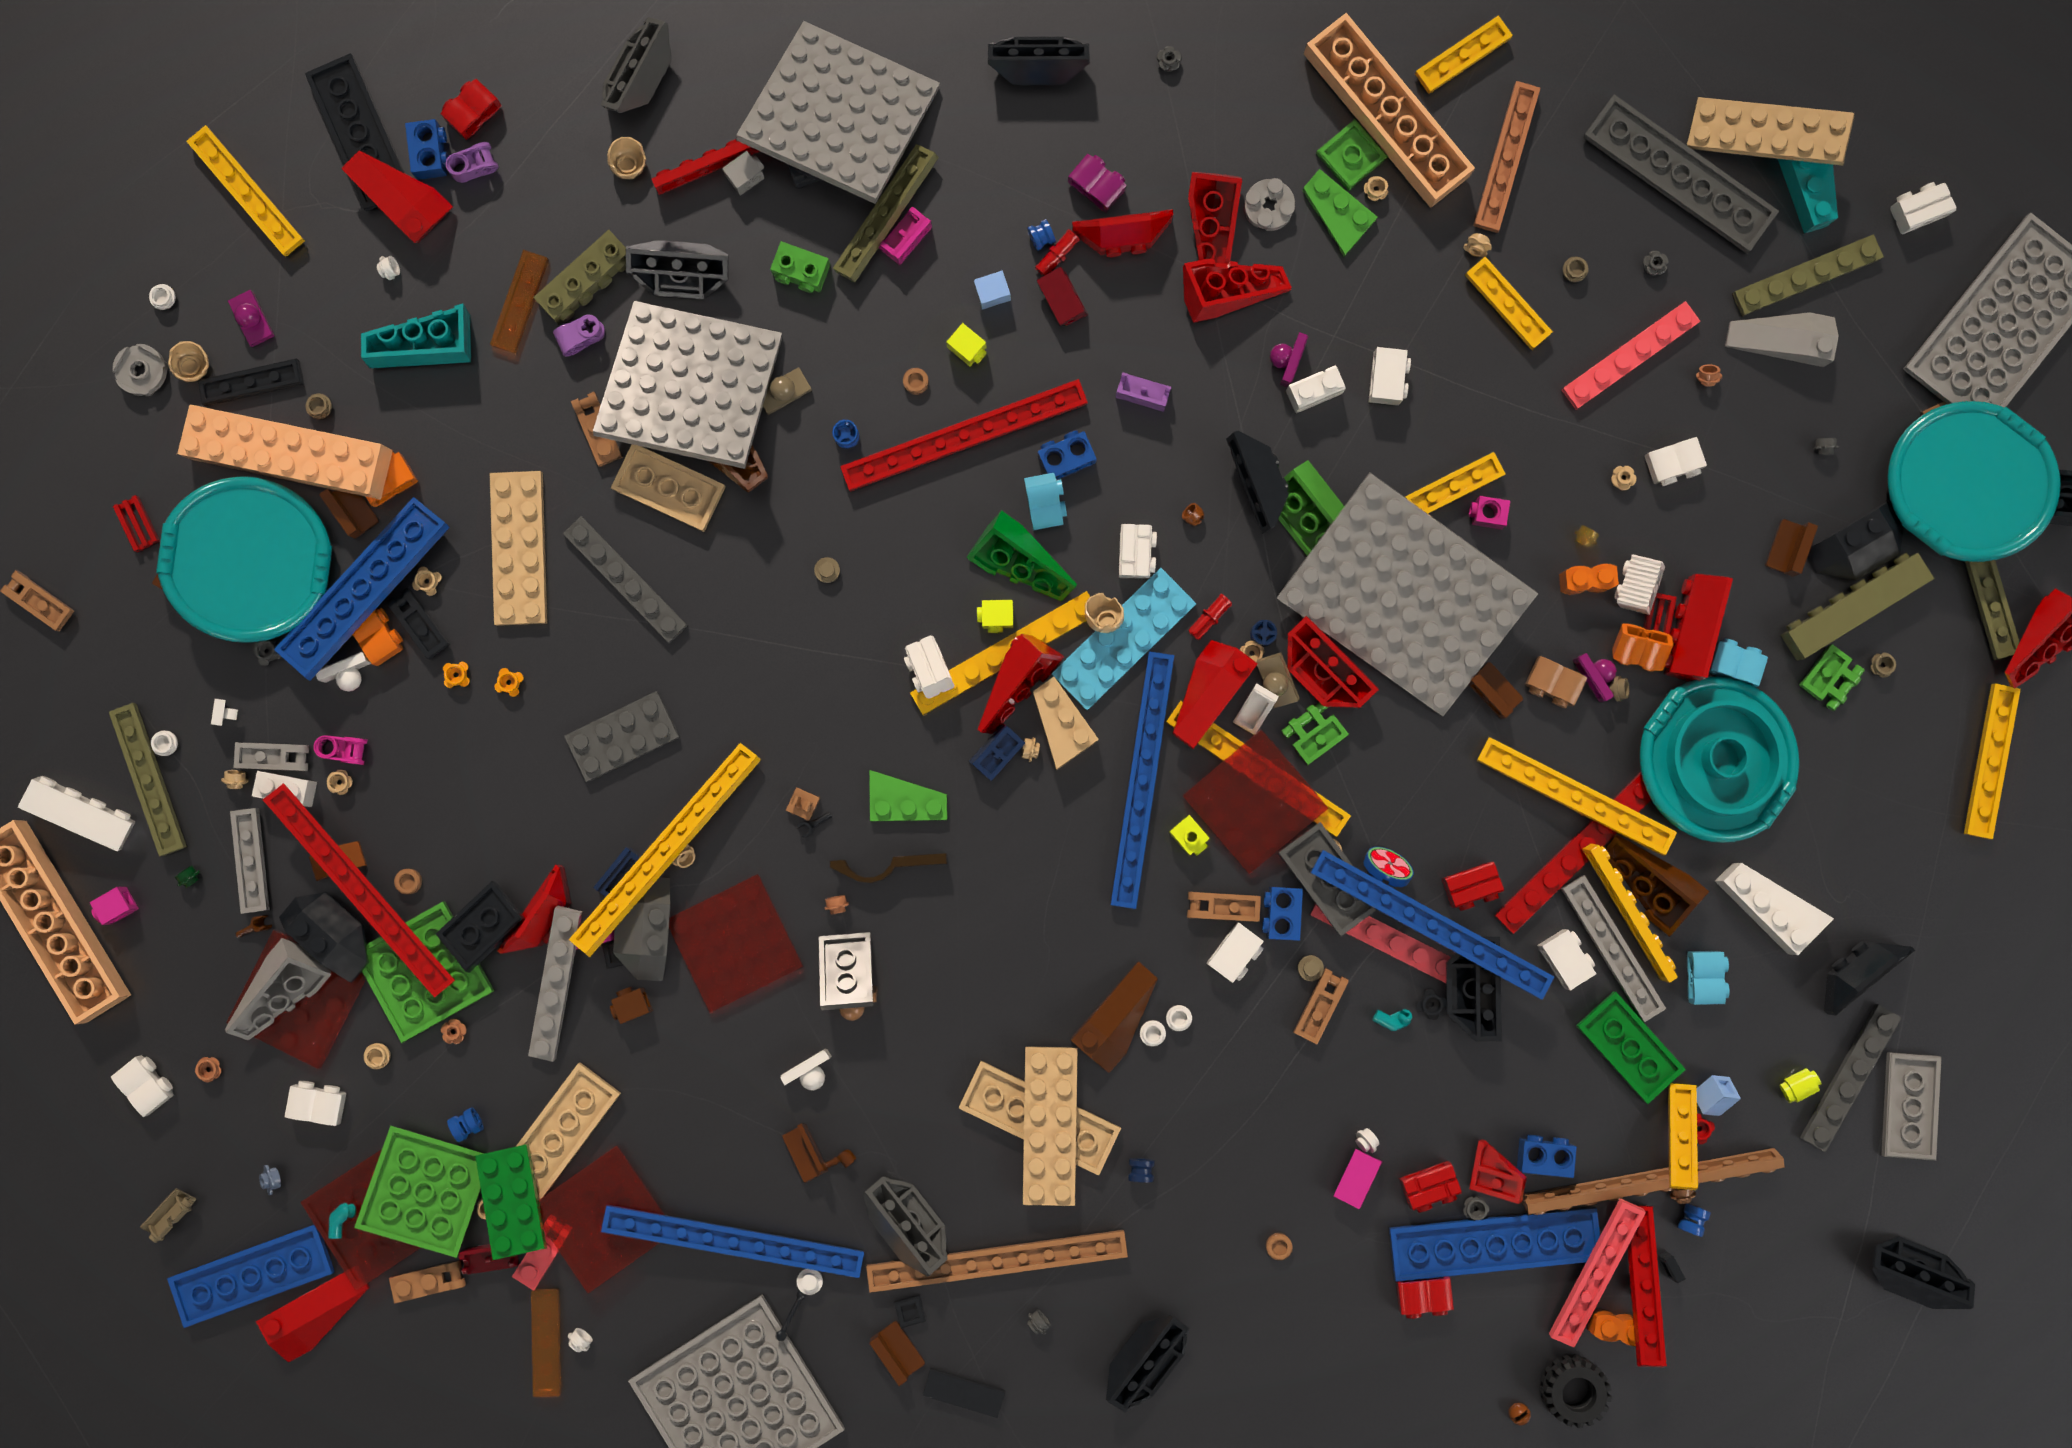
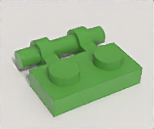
M1830 644L1799 686L1819 701L1823 700L1828 694L1831 700L1826 707L1835 711L1840 704L1843 705L1847 700L1846 695L1852 687H1856L1861 681L1860 677L1865 669L1856 665L1852 671L1849 670L1847 667L1853 659L1833 644ZM1841 676L1845 681L1837 689L1833 685Z
M1320 702L1315 706L1313 704L1306 708L1307 712L1297 719L1293 718L1290 720L1288 726L1281 730L1287 739L1294 733L1299 737V740L1292 744V746L1306 765L1312 763L1349 735L1334 714L1326 720L1323 718L1321 713L1328 709V707L1323 706ZM1314 720L1318 726L1306 733L1302 727Z

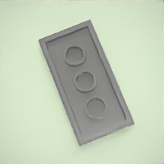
M1887 1052L1881 1156L1936 1161L1941 1056Z

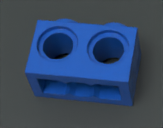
M436 119L405 123L410 170L414 177L420 180L447 176L446 160L449 156L447 152H444V143L447 142L445 128L441 127ZM432 133L430 140L422 141L425 134ZM435 157V162L432 165L425 166L427 159Z
M1077 430L1070 432L1064 436V440L1055 443L1054 440L1041 445V450L1038 451V458L1045 474L1055 473L1056 480L1095 464L1097 460L1085 431L1078 433ZM1075 444H1080L1084 447L1085 452L1079 456L1074 455L1070 450L1071 447ZM1052 454L1060 456L1062 461L1059 465L1053 466L1048 463L1047 458Z
M1269 887V892H1265L1264 907H1268V918H1263L1262 931L1267 933L1268 939L1300 941L1303 889ZM1281 893H1285L1289 897V904L1285 908H1280L1276 903V898ZM1279 919H1284L1288 924V929L1283 934H1279L1275 930V923Z
M1527 1135V1139L1519 1138L1517 1169L1522 1173L1574 1178L1577 1146L1569 1144V1139L1553 1137V1142L1543 1141V1136ZM1532 1148H1538L1539 1157L1534 1161H1530L1528 1157L1529 1151ZM1563 1150L1565 1159L1561 1163H1556L1554 1160L1555 1153Z

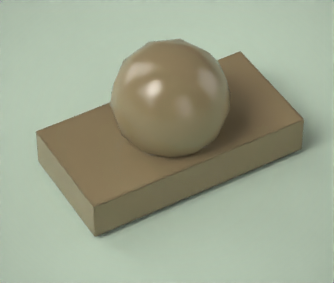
M799 367L784 376L776 377L769 383L763 404L768 415L812 391Z
M1280 652L1257 660V667L1263 679V688L1279 696L1274 704V708L1297 702L1299 695L1282 653Z

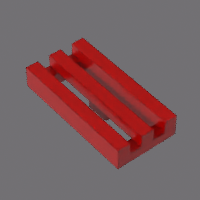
M134 495L131 497L132 499H126L121 504L114 505L113 508L134 552L138 553L160 542L139 496ZM132 505H135L151 538L148 541L131 507ZM124 509L126 510L142 544H139L131 528V525L123 511Z
M1657 593L1650 615L1645 614L1643 628L1650 630L1657 598L1659 600L1653 630L1659 631L1664 602L1667 600L1668 607L1663 632L1670 635L1677 597Z

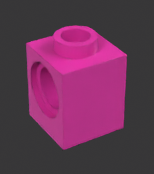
M1479 496L1475 502H1471L1469 509L1472 525L1502 530L1507 526L1510 501ZM1488 506L1492 508L1494 517H1485L1483 507Z
M116 887L89 902L93 908L91 910L93 917L102 925L114 924L139 909L127 887Z

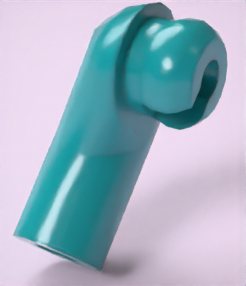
M1407 1009L1392 1015L1377 1010L1372 1021L1391 1031H1396L1407 1027L1411 1023L1413 1016Z
M340 1204L330 1214L329 1239L342 1238V1223L347 1218H354L356 1215V1206L354 1204Z

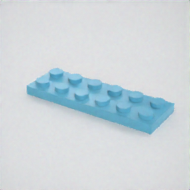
M1160 568L1122 605L1124 608V621L1120 628L1110 633L1095 631L1051 675L1087 711L1169 632L1196 603Z

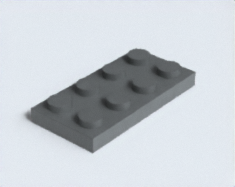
M658 691L564 736L586 782H590L680 738Z
M1319 822L1278 852V854L1339 936H1342L1377 909L1310 873L1322 850L1352 865L1322 823Z

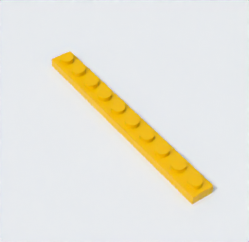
M740 743L570 937L569 941L588 957H591L761 759Z

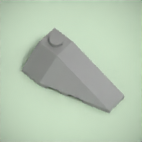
M1809 312L1729 322L1725 347L1825 367L1834 361L1839 335L1835 317Z
M281 938L266 956L225 1028L226 1033L250 1040L274 1023V1018L285 1010L290 1012L296 1007L295 1003L305 996L310 998L331 976V971L320 964L301 945Z

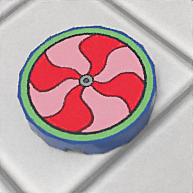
M1384 847L1369 848L1363 862L1367 871L1381 882L1383 879L1389 881L1388 885L1392 887L1408 885L1414 875L1413 868L1409 862L1393 850Z

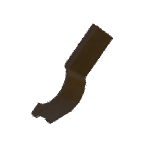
M947 853L893 857L891 865L884 873L876 877L857 875L849 868L846 860L830 861V868L856 881L873 883L884 880L893 873L896 867L947 864Z

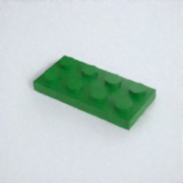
M1615 991L1576 1025L1646 1104H1649L1686 1070Z
M529 1144L476 1155L493 1260L546 1249Z

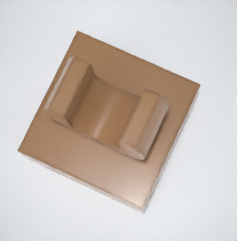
M796 787L786 811L810 821L820 797Z

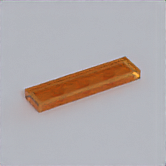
M523 250L490 343L491 346L516 354L535 301L533 297L538 292L549 261L547 257Z
M559 1289L532 1290L533 1397L560 1396Z

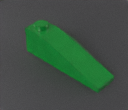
M1002 510L987 526L966 557L987 573L996 575V573L1009 577L1013 583L1018 584V581L1032 586L1034 591L1059 601H1063L1077 585L1024 526Z

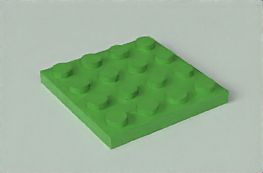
M445 901L405 922L455 980L437 997H433L382 937L366 944L369 963L362 972L401 1043L406 1042L494 992L480 964L470 973L465 972L436 935L454 917Z
M390 1125L354 1228L457 1258L481 1190L475 1156L484 1153Z

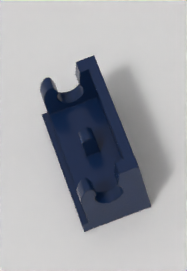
M1002 724L969 762L992 781L1022 748L1025 742L1008 726Z
M626 847L593 888L606 897L641 856L632 848Z

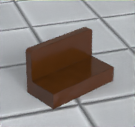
M329 489L319 494L346 534L354 539H357L379 523V519L363 496L337 490L333 492Z
M1786 519L1781 520L1765 566L1792 577L1802 574L1818 526L1809 522L1800 525Z
M1491 662L1485 664L1469 683V686L1500 719L1508 717L1513 712V709L1523 700L1518 691Z
M801 1123L797 1125L798 1128L782 1135V1138L803 1182L806 1183L829 1170L807 1124Z
M897 1321L892 1322L870 1339L869 1344L898 1386L905 1383L909 1375L925 1364V1360Z

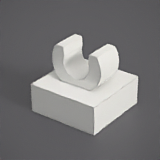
M214 699L211 725L222 726L223 718L236 720L238 710L225 708L226 700Z

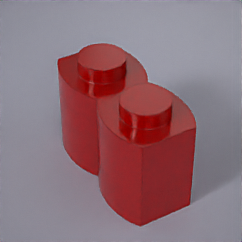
M477 79L466 82L461 87L459 96L446 101L440 113L444 120L465 140L473 136L483 123L489 120L501 107L499 100Z
M1449 1276L1396 1282L1399 1311L1401 1315H1406V1318H1420L1422 1313L1432 1312L1433 1316L1447 1315L1449 1310H1454Z

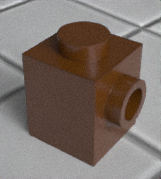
M631 987L616 992L617 998L611 1000V1014L615 1021L619 1020L620 1024L653 1011L644 987L632 991Z

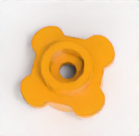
M460 662L459 664L446 663L443 666L444 685L447 688H453L456 685L468 686L470 683L467 677L468 664L465 662Z
M502 668L499 671L494 688L499 693L506 692L510 696L515 697L519 694L518 688L524 677L520 672L512 673L507 668ZM508 680H511L510 685L507 684Z

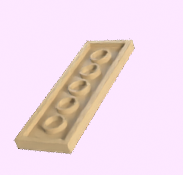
M1698 97L1687 146L1694 150L1843 166L1855 116L1851 112Z
M543 472L490 473L494 625L547 624Z
M1025 1047L1023 1205L1075 1206L1077 1047Z
M980 1061L959 1105V1109L1024 1140L1025 1081ZM1077 1107L1076 1165L1096 1175H1100L1121 1127Z
M581 1062L576 1065L517 1144V1146L529 1144L539 1203L621 1094V1092Z

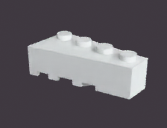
M1732 863L1715 880L1790 955H1799L1834 919L1743 863Z

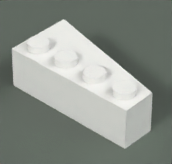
M40 776L31 780L18 808L117 852L122 849L135 824V821L130 819V814L119 809L113 811L107 808L104 802L94 798L90 800L82 796L81 792L69 787L65 788L48 777Z

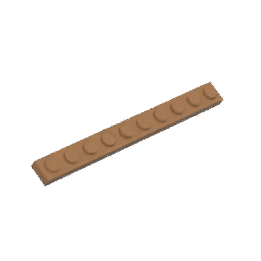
M1775 1148L1700 1161L1698 1162V1185L1708 1181L1721 1182L1725 1178L1748 1177L1750 1174L1757 1172L1771 1173L1776 1169L1785 1168L1784 1158ZM1669 1167L1525 1193L1522 1204L1528 1214L1542 1215L1550 1210H1568L1572 1206L1577 1205L1591 1206L1599 1201H1618L1626 1196H1645L1649 1192L1659 1190L1667 1192L1674 1188H1669Z
M1124 1230L949 1253L947 1254L948 1260L928 1277L901 1262V1260L869 1264L866 1266L869 1292L871 1293L1126 1258L1128 1255Z

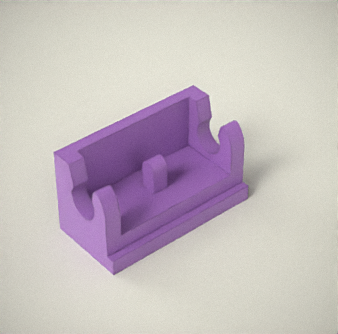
M1122 372L1116 398L1164 412L1171 386Z

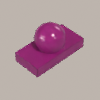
M248 290L228 300L234 313L235 321L241 327L251 347L275 336L252 290Z
M1299 332L1293 349L1287 344H1278L1270 351L1272 364L1277 368H1286L1280 385L1288 388L1292 384L1308 335Z
M1587 653L1573 660L1579 672L1587 677L1586 683L1600 703L1614 697L1607 685L1616 676L1617 670L1614 663L1607 659H1600L1593 664Z

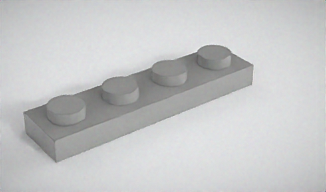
M259 808L230 811L240 912L244 914L268 911L270 908Z

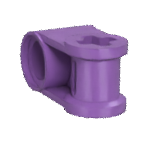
M488 142L478 143L468 149L453 153L446 160L447 170L452 178L460 183L494 173L498 170L499 166L492 158L490 153L491 146ZM458 164H465V168L462 171H454Z
M584 315L571 323L556 328L553 331V335L563 356L567 357L577 354L584 348L602 340L605 336V327L595 316ZM593 324V325H594V326H593V332H592V333H589V332H588V331H590V327H589V326Z

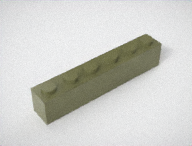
M1907 553L1902 554L1893 560L1895 565L1888 569L1886 566L1879 568L1872 573L1874 578L1867 582L1864 579L1850 586L1852 591L1844 595L1843 592L1829 599L1831 604L1827 607L1822 608L1820 605L1807 613L1809 618L1801 622L1800 619H1797L1787 625L1788 631L1781 634V637L1795 659L1798 661L1809 657L1935 579L1919 553L1910 556Z

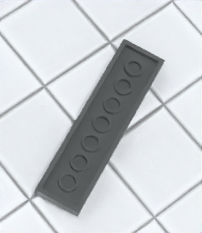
M1616 95L1611 97L1583 136L1588 142L1747 254L1752 250L1779 212V210Z

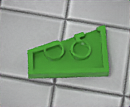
M1320 169L1302 190L1317 215L1321 217L1326 225L1328 233L1336 241L1343 257L1347 255L1377 219L1374 213Z
M869 770L870 821L947 820V794Z

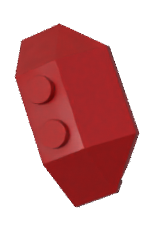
M1173 209L1073 221L1072 232L1100 255L1106 254L1107 257H1117L1121 255V252L1129 251L1132 254L1145 253L1146 249H1151L1172 222Z
M1307 616L1288 633V670L1323 706L1360 708L1379 690L1364 672Z
M555 864L522 913L526 918L524 922L498 948L497 951L500 954L543 946L544 943L546 945L549 943L555 907L568 908L571 904L565 867Z

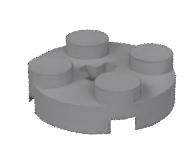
M1278 178L1264 179L1255 183L1245 197L1244 212L1246 218L1253 226L1266 229V231H1275L1284 227L1295 210V199L1292 191ZM1269 199L1276 203L1273 211L1269 208H1263V205L1266 203L1265 200Z
M136 344V346L122 349L113 362V372H115L118 386L126 392L137 396L153 395L164 383L168 371V364L164 361L162 355L154 348L145 344ZM144 364V374L136 376L137 371L134 370L135 367H141Z

